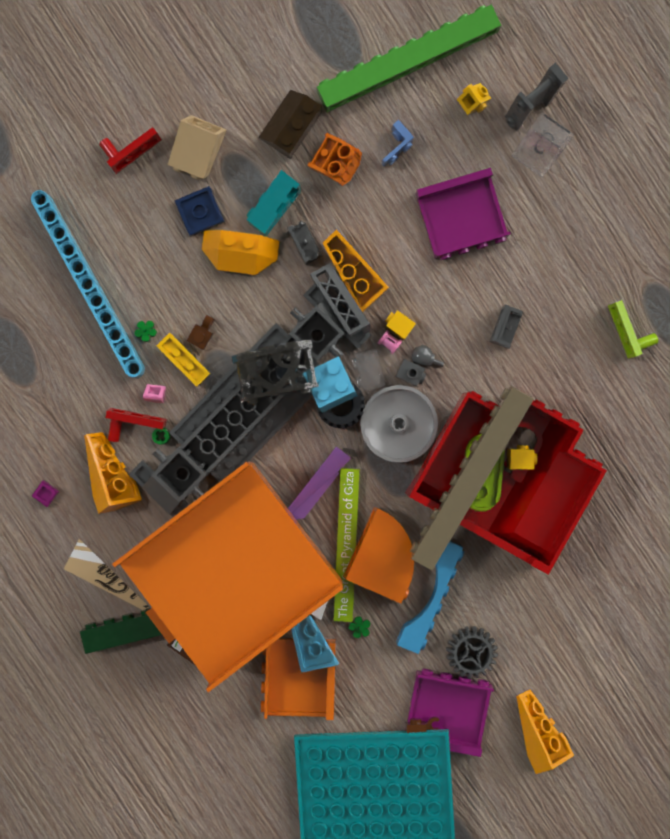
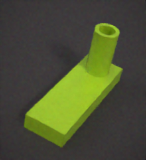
M622 300L608 305L628 359L643 354L642 349L658 344V337L655 333L637 339Z

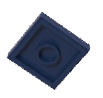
M210 186L175 200V204L190 237L225 222Z

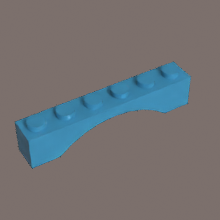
M452 541L448 543L435 565L436 580L433 593L422 611L413 619L403 624L396 640L398 646L419 654L420 650H424L427 643L426 635L434 627L435 622L433 618L435 614H439L442 604H440L441 599L446 597L449 591V586H447L449 580L453 579L456 574L457 561L460 562L464 555L463 547L460 544Z

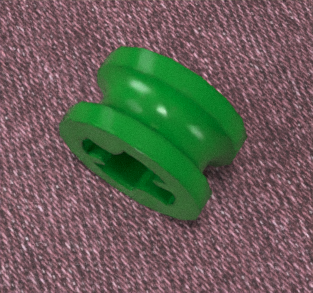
M156 428L152 433V439L156 444H166L170 440V433L166 428ZM158 431H160V433H162V431L166 433L164 435V437L166 438L164 441L163 439H160V441L157 439Z

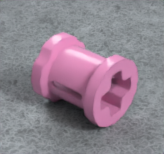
M387 329L378 341V344L384 345L393 355L402 343V340L392 336Z

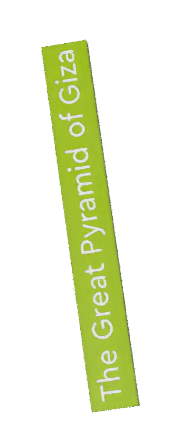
M340 469L336 572L342 579L343 590L337 593L334 598V621L353 622L354 583L346 580L343 575L356 548L360 469Z

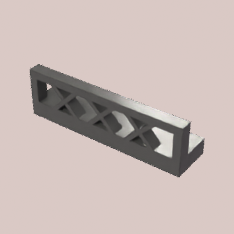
M331 263L310 274L349 337L360 331L363 335L370 332V323ZM324 273L328 283L320 282L317 277ZM329 288L335 290L338 295L337 298L329 297ZM339 303L344 304L348 310L347 314L338 311ZM349 318L354 319L357 327L352 330L347 325Z

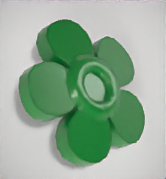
M143 321L138 322L137 327L139 329L135 330L136 337H141L143 342H148L150 336H156L157 331L153 329L154 323L152 321H147L146 324Z
M361 616L355 617V623L349 624V629L354 631L353 636L355 638H360L361 633L364 637H367L370 634L367 628L370 627L371 623L369 620L363 621Z

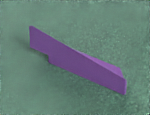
M337 446L288 507V510L295 519L306 517L338 476V471L351 459Z

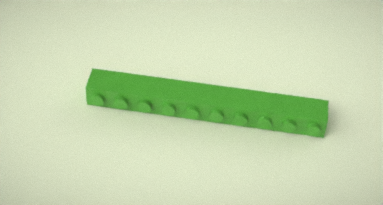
M492 4L487 7L485 5L480 6L470 15L467 13L463 14L457 21L453 23L446 22L436 31L429 30L423 34V37L417 40L412 38L405 43L406 45L400 48L398 46L393 47L383 56L381 54L376 55L366 64L363 62L359 63L349 72L342 71L334 79L321 81L319 86H317V93L328 113L498 33L501 23Z

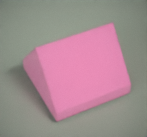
M147 384L143 399L148 402L164 403L166 387Z

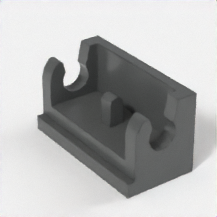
M300 221L298 225L288 227V232L305 265L322 257L305 222Z
M506 304L502 306L489 342L510 349L523 311Z

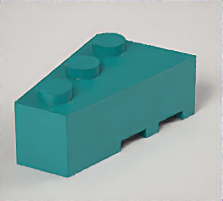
M281 170L267 191L261 195L256 207H252L247 213V223L266 237L301 193L300 184Z

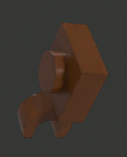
M206 315L201 326L195 324L186 341L205 350L213 333L209 332V329L215 319Z
M433 716L427 722L421 721V718H411L410 722H406L407 733L426 732V730H439L438 727H432V722L439 721V718Z

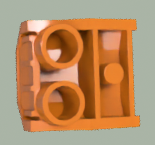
M326 133V138L311 163L309 162L307 166L344 186L352 179L358 169L362 152L344 140Z

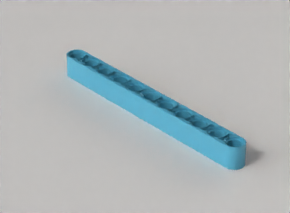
M42 190L35 191L31 196V202L122 368L130 377H141L145 372V367L57 206L46 192ZM45 197V203L39 205V199ZM55 213V219L48 222V216ZM60 230H64V236L58 239L57 233ZM69 247H73V248H74L73 254L70 255V256H67V255H66V250H67ZM83 264L82 271L76 273V265ZM91 280L92 287L86 290L84 287L85 283ZM101 297V305L95 307V298ZM105 314H110L111 320L105 324L103 317ZM119 330L120 338L113 340V332ZM128 347L130 350V354L127 357H123L121 354L122 349ZM133 364L139 366V371L136 374H132L130 370Z

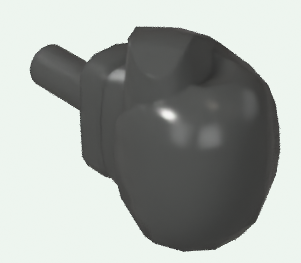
M422 344L413 350L411 358L415 364L418 363L429 367L432 363L441 367L444 365V362L434 359L435 354L426 345Z

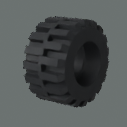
M352 383L358 396L351 399L352 408L348 414L338 416L332 413L330 409L322 413L317 405L318 414L326 424L334 428H347L359 421L364 413L362 411L365 408V399L361 390Z

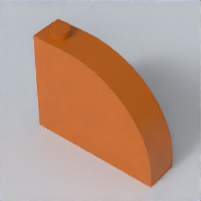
M377 507L373 508L343 577L350 582L401 604L409 594L408 588L414 572V560L411 559L412 552H410L412 544L409 536L394 517Z

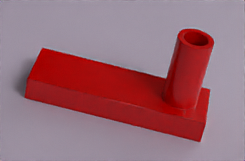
M152 127L120 152L117 151L108 138L101 140L99 146L109 158L106 162L117 174L162 139Z
M116 408L108 409L105 417L111 419L108 441L119 442L122 421L157 429L166 427L167 422L165 418Z

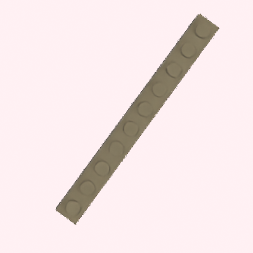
M510 385L509 389L505 388L500 396L502 401L499 406L495 405L490 413L492 418L488 424L485 422L479 432L482 435L478 441L474 440L469 449L472 452L468 458L464 457L459 466L461 468L459 474H454L449 483L451 485L449 491H444L439 500L442 503L438 509L434 508L430 515L432 520L428 526L424 525L420 532L422 537L419 542L415 541L410 549V552H412L411 559L430 570L434 569L534 400L532 396Z

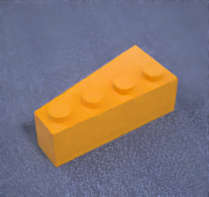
M337 229L323 242L346 288L361 311L364 312L389 289V286Z

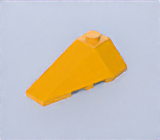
M104 433L84 435L92 495L98 514L116 511L141 501L142 498L136 481L132 477L130 478L124 469L126 466L123 462L120 463L115 455L114 448Z
M529 689L517 695L527 756L535 774L552 770L573 757L574 754L566 737L554 727L555 722L553 719H548L545 715L544 707Z

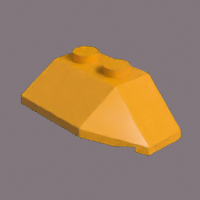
M206 230L203 235L202 251L218 271L257 275L278 260L280 241L256 234L226 230Z

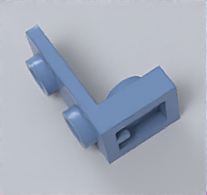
M399 120L392 126V135L397 141H402V143L382 160L383 166L387 164L392 165L398 159L397 155L403 151L405 153L413 146L414 137Z

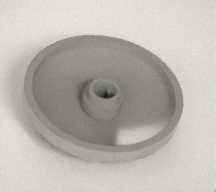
M395 385L378 391L368 400L362 411L364 413L361 416L360 427L363 439L374 454L387 461L408 462L420 457L430 448L437 434L438 419L433 404L422 392L409 386Z

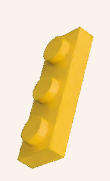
M171 333L166 335L156 345L196 387L211 374Z

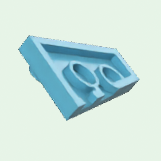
M311 615L291 629L301 673L339 664Z

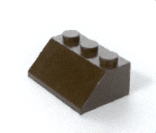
M290 90L260 134L259 139L291 159L322 113V105L305 94Z

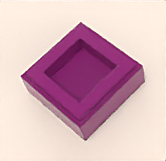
M43 480L32 494V497L44 506L49 507L59 491Z

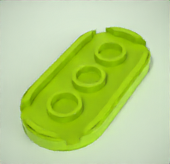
M482 434L476 435L468 442L465 450L466 458L472 452L469 450L474 440L478 441ZM505 449L470 506L471 509L479 512L487 511L499 501Z

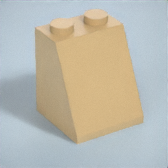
M192 115L182 119L168 165L172 166L173 170L177 172L191 174L190 176L194 179H205L209 176L227 129Z

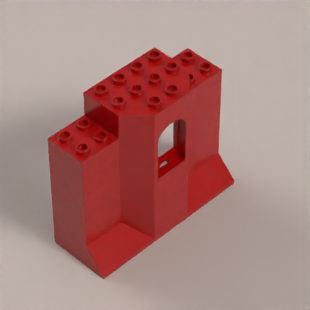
M474 391L462 393L418 474L406 489L405 494L433 510L434 508H439L442 503L439 501L444 491H449L451 487L449 483L454 474L458 475L461 470L459 466L465 457L468 442L476 435L481 434L479 432L485 422L489 423L492 418L490 413L494 406L497 405L496 403L481 400L482 396ZM535 399L518 427L528 428L535 434L537 440L533 450L537 454V465H534V469H511V473L503 470L501 495L497 504L483 512L469 508L460 525L549 575L607 470L602 468L603 464L595 459L584 458L586 454L577 449L574 450L584 431L579 427L580 423L573 419L562 418V413L555 409L544 408L546 404Z

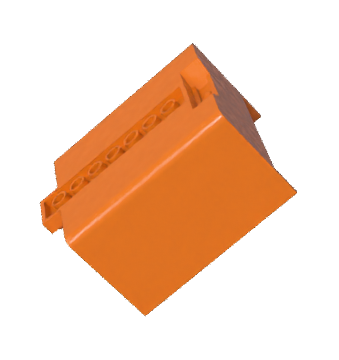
M245 462L112 564L114 567L121 565L152 608L146 614L167 642L170 643L176 639L209 684L206 688L208 693L343 590L341 577L310 539L253 462Z

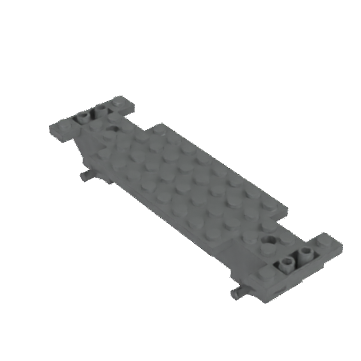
M315 283L303 295L314 308L305 315L296 307L290 312L298 322L289 335L275 323L169 432L181 446L167 457L157 449L152 454L161 462L156 471L142 460L129 473L172 517L189 506L185 499L191 493L197 498L204 494L198 486L210 473L220 482L245 462H249L313 396L304 377V372L319 366L318 362L329 352L335 357L342 356L343 353L336 347V344L344 336L357 349L371 336L369 332L363 335L360 331L349 337ZM341 304L338 305V311L347 314L348 311ZM349 318L347 325L352 330L357 327L354 319ZM320 331L323 337L321 340L315 341L311 337L312 333ZM281 343H289L294 350V380L288 385L280 384L277 381L275 372L276 347ZM181 468H185L188 472V476L185 479L181 478L178 474Z

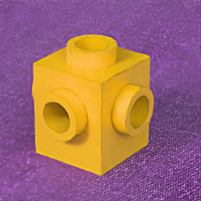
M481 83L474 86L470 84L463 89V94L457 98V101L466 114L469 115L476 111L477 113L483 111L491 97L488 94V90Z

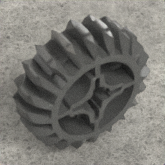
M466 626L464 633L461 629H458L460 634L458 637L456 634H452L455 641L448 640V644L452 647H446V651L450 653L446 655V658L451 660L449 662L450 667L455 666L453 669L455 673L460 671V675L463 677L467 672V677L471 679L473 673L476 678H479V672L485 676L486 668L492 671L489 664H496V661L492 658L498 657V654L493 652L498 647L497 645H492L495 639L489 638V632L484 634L483 628H480L477 632L476 626H473L472 631H470L469 627ZM478 638L483 642L472 644L468 639ZM463 642L464 650L457 657L458 647ZM468 645L474 650L476 659L469 653ZM487 648L486 656L481 662L480 654ZM473 661L476 665L466 666L461 662Z

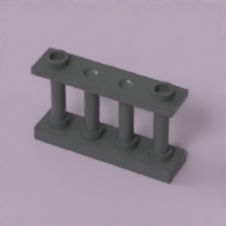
M556 62L548 69L535 90L527 96L520 92L505 115L506 122L512 129L515 128L518 131L537 105L544 104L548 106L568 80V77Z

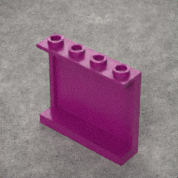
M491 168L416 190V198L435 259L445 260L451 258L453 253L458 252L459 255L470 252L469 249L473 247L482 249L487 247L490 242L495 241V244L507 241L506 238L511 233L510 231L507 232L491 179L493 176Z
M423 668L422 671L417 670L407 722H410L411 718H421V721L427 722L430 717L436 716L439 718V721L432 722V727H438L439 730L449 729L450 751L481 757L482 736L491 691L494 692V688L489 684V681L483 679L473 681L467 676H459L457 678L452 677V674L446 672L436 674L430 669Z

